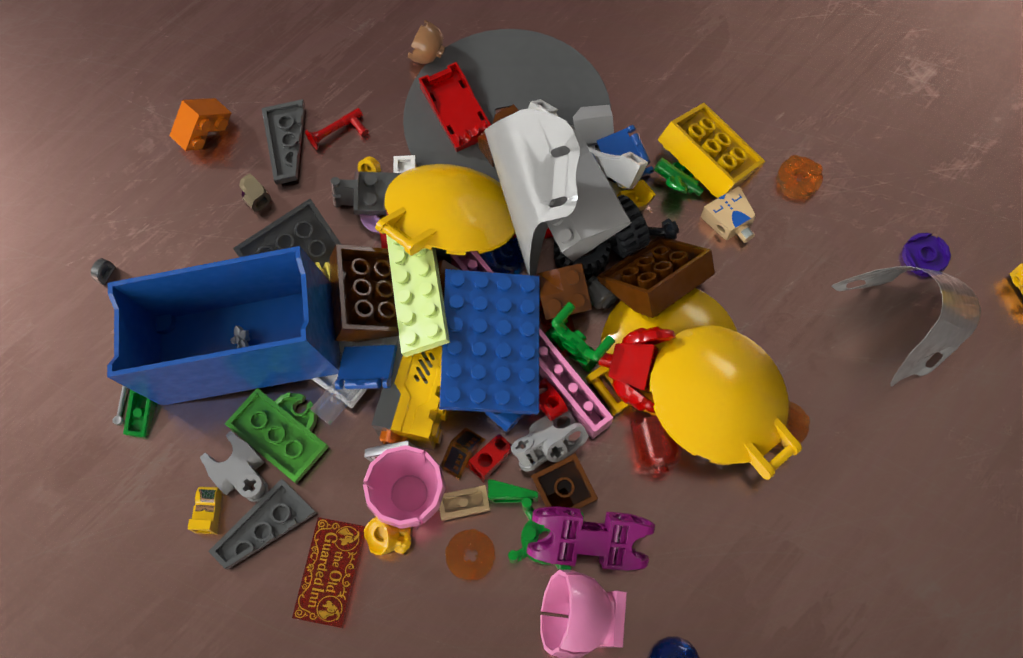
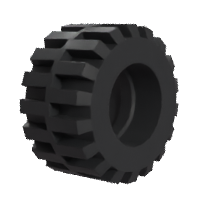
M620 195L618 199L632 223L610 237L611 249L618 256L625 258L649 245L650 235L645 218L637 205L629 197Z
M611 238L593 248L595 250L593 253L581 256L574 262L561 252L554 239L555 264L557 267L562 268L583 263L586 280L590 279L592 275L597 277L600 275V270L604 271L606 264L609 262Z

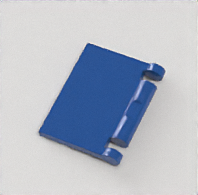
M630 125L623 130L596 140L600 151L603 153L621 156L627 152H632L650 164L639 134L635 133L631 136L628 134L636 130L635 125ZM647 167L642 176L653 173V167Z
M397 346L344 347L338 377L335 381V388L337 390H341L343 387L345 389H379L382 379L383 388H390Z

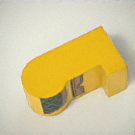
M198 487L195 494L192 519H189L188 530L199 534L218 533L222 491L218 487Z

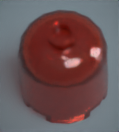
M657 416L645 417L644 423L637 424V420L630 422L636 459L642 467L654 469V474L668 473L669 467L675 466L681 461L682 447L669 436Z

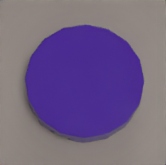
M918 233L912 236L904 245L902 257L906 266L943 272L951 258L949 246L940 237L931 236V233ZM922 270L912 271L920 276L931 277L928 273Z

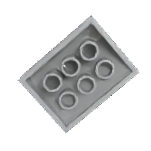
M592 152L579 156L576 172L578 200L574 211L567 217L546 221L561 252L573 262L632 223ZM567 197L553 199L550 201L549 206L551 208L565 204Z

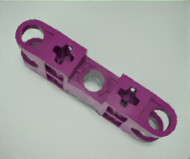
M555 506L538 508L533 511V522L544 525V528L550 530L546 538L528 544L527 554L534 559L550 564L575 566L577 554L599 556L598 559L603 569L627 571L644 569L648 566V555L632 548L633 543L637 539L643 538L645 535H652L655 531V524L645 518L628 513L606 512L605 523L583 521L582 513L577 508Z

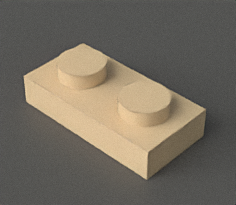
M486 486L444 493L439 507L441 520L490 511Z

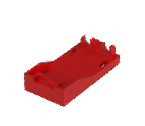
M457 62L448 65L447 69L434 75H425L419 78L420 88L456 152L478 143V137L491 123L476 100ZM450 127H451V129H452V131H453L454 134H450V132H449V128H450Z

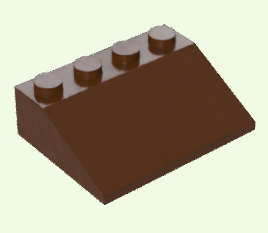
M658 236L649 245L634 252L597 276V279L633 311L654 318L715 274L712 250Z
M336 244L329 258L335 341L362 342L399 336L388 249Z

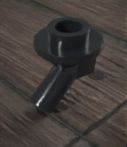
M669 218L661 222L662 228L648 227L650 236H664L674 240L677 239V234L679 233L677 223Z

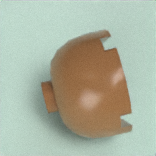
M425 20L424 26H420L411 47L414 50L412 53H408V58L420 64H429L436 57L441 58L446 48L443 46L444 37L441 30Z

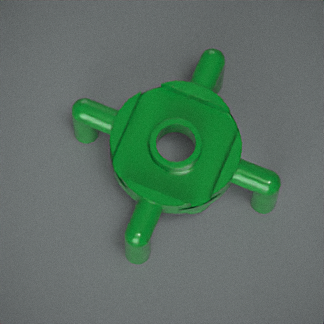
M568 302L552 320V326L545 335L562 351L566 349L571 353L569 357L579 363L585 372H590L615 343V340L608 335L596 350L585 343L587 338L579 330L572 332L565 325L568 322L567 318L576 309L572 303Z
M524 498L522 500V509L529 521L522 530V548L517 551L511 550L508 553L509 561L515 564L528 557L536 563L552 565L534 559L527 554L528 544L537 542L542 533H550V530L544 528V525L533 522L534 508L532 507V501L530 498ZM555 564L558 570H571L570 565Z

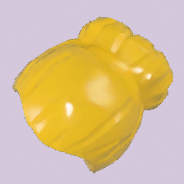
M374 517L364 529V536L371 553L384 555L395 551L403 554L410 548L412 539L411 527L401 529L382 523L377 517Z

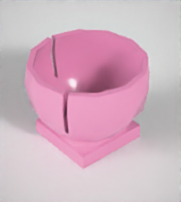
M407 445L386 449L370 463L363 481L367 507L380 522L401 529L408 527L418 529L420 525L428 521L439 510L446 489L442 468L425 450Z
M558 570L551 576L544 592L541 612L569 615V618L540 615V634L544 650L550 655L559 658H581L597 647L623 648L627 592H606L594 578L574 570Z

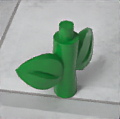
M662 157L656 164L654 171L667 180L666 185L673 190L684 194H691L693 192L698 196L703 193L704 189L698 185L699 181L694 179L693 174L685 166H682L679 161L671 164Z

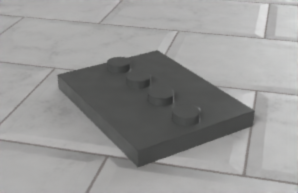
M308 199L233 249L239 257L300 246L314 263L319 262L323 269L325 262L330 264L329 258L335 245L342 244L312 200Z

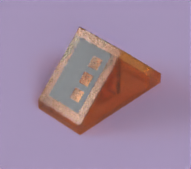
M465 427L450 441L440 465L442 470L461 480L468 469V461L479 452L486 439Z

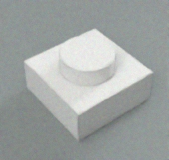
M415 155L394 156L393 173H403L416 167Z

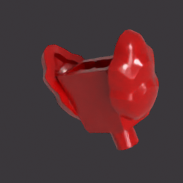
M660 327L636 329L623 338L622 343L615 344L613 354L605 353L598 361L599 366L610 368L608 377L613 379L614 391L624 403L631 404L639 411L645 410L655 413L653 408L655 403L638 390L649 393L650 373L653 370L655 357L659 350L655 345L676 338L673 330Z

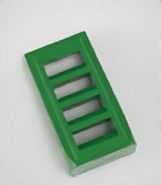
M488 479V499L490 503H522L524 498H530L532 503L538 502V492Z

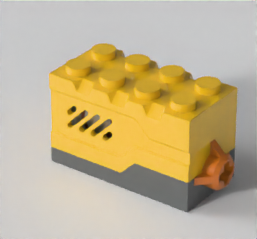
M398 336L391 387L382 388L371 425L383 444L409 441L413 445L434 450L435 444H439L443 430L440 429V423L442 420L446 421L449 410L439 409L442 345L405 357L401 354Z

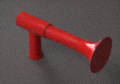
M357 108L317 132L305 130V134L313 148L318 150V144L323 138L350 123L360 133L361 137L366 136L369 131L359 121L363 114Z

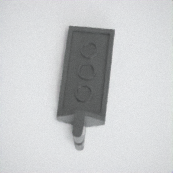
M355 171L354 180H343L333 177L331 179L333 205L335 207L354 205L355 215H387L384 206L385 193L389 184L401 173Z

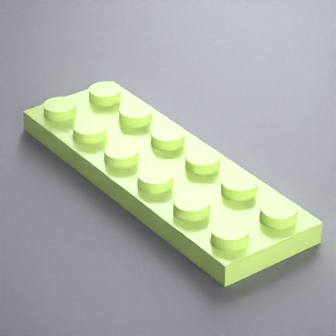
M386 235L401 354L408 357L450 343L435 247L432 250L424 248L416 254L410 255L404 250L403 246Z

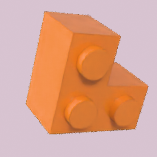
M216 98L182 100L169 136L185 151L201 150L209 132L225 131L232 113Z

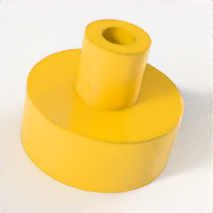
M366 157L358 163V172L381 171L380 163L373 157Z

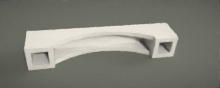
M541 99L531 101L528 109L553 113L557 115L558 111L557 108ZM588 146L589 152L593 153L606 178L613 179L619 187L624 189H630L639 182L648 164L646 160L632 152H627L621 156L599 152Z

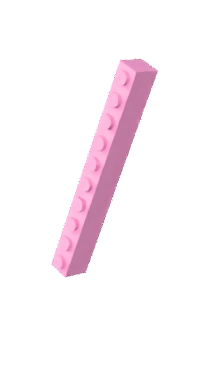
M477 251L466 252V255L450 254L451 264L460 270L494 273ZM539 328V374L543 379L546 378L559 393L574 418L584 426L591 439H594L611 426L614 417Z

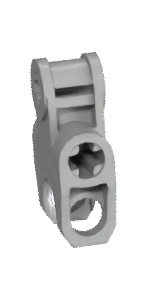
M568 410L553 421L544 416L534 422L529 429V434L517 439L512 444L511 451L513 455L517 456L519 466L523 471H532L547 460L559 462L582 446L589 436L581 423H575L571 412ZM562 416H567L566 423L558 427V419ZM576 431L581 432L577 440H569L568 437Z
M230 431L226 436L232 445L233 451L226 461L216 462L206 452L200 456V459L207 470L208 476L225 495L236 488L249 501L258 502L268 492L267 483L256 471L265 461L253 447ZM252 485H254V487H255V490H254V491H252V488H251Z

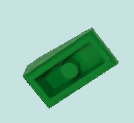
M130 389L123 434L147 438L157 403Z

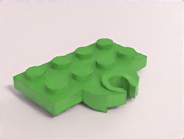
M256 388L226 421L225 425L297 484L329 447L312 433L317 422L316 408L310 401L307 403L306 410L298 414L295 412L298 404L305 401L306 397L304 395L288 392L281 395L274 402Z

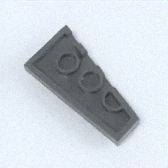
M303 99L262 108L271 167L276 185L298 179L305 109Z
M281 479L208 552L224 569L228 570L317 513Z

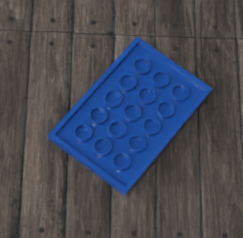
M446 269L444 307L450 343L442 345L439 409L537 415L539 413V276Z

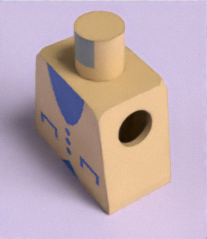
M739 186L704 206L701 218L725 240L738 235L743 243H746L755 236L749 227L756 216Z

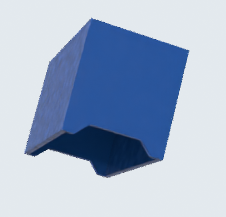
M300 246L108 283V296L114 308V357L107 365V377L161 406L336 375L339 372L341 363L339 341H335L331 282ZM235 326H240L243 330H249L250 341L248 342V347L237 348V344L231 343L230 339L235 336Z

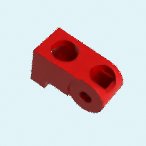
M546 378L539 381V389L546 388L547 390L539 394V410L545 413L550 421H553L566 413L568 408L562 397Z
M498 434L468 461V468L484 483L501 462L512 453V444L501 434Z

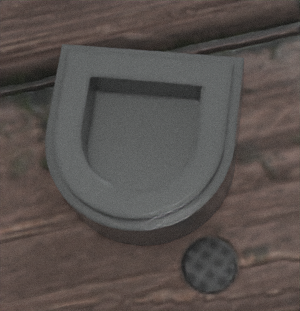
M100 258L95 261L91 268V277L97 283L104 285L116 266L112 262Z

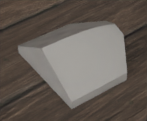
M610 105L581 107L573 116L574 129L583 136L587 146L598 145L596 140L614 133L613 115Z

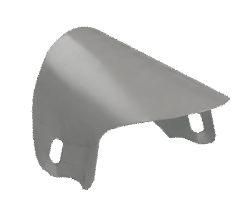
M522 109L490 125L484 132L528 275L535 276L543 239L548 229L546 221L567 217L574 211L578 200L576 172L579 155L589 153V149L583 136L579 131L573 129L566 120L553 113ZM564 196L567 197L565 204L553 208L549 206L551 200Z
M899 266L867 272L831 286L837 291L863 289L891 282L900 274L913 270H922L928 273L938 283L942 293L941 314L925 338L909 353L895 373L890 383L891 387L911 375L923 376L932 372L957 350L977 328L981 316L979 300L973 290L958 278L940 271ZM857 280H864L866 284L858 287H846L848 283ZM936 352L943 354V357L933 367H926V362Z

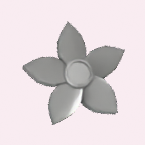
M235 326V336L230 339L231 343L237 344V348L248 347V342L250 341L249 330H243L242 327Z

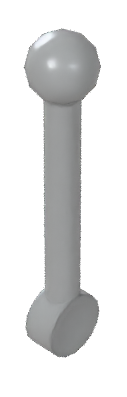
M122 386L117 416L113 418V423L118 426L124 422L121 416L127 391L125 386Z

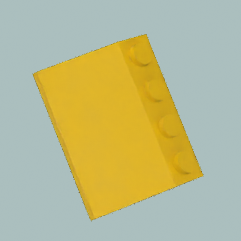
M705 103L672 120L658 138L663 147L677 158L679 163L685 166L694 175L695 179L700 181L717 199L738 187L765 163V160Z

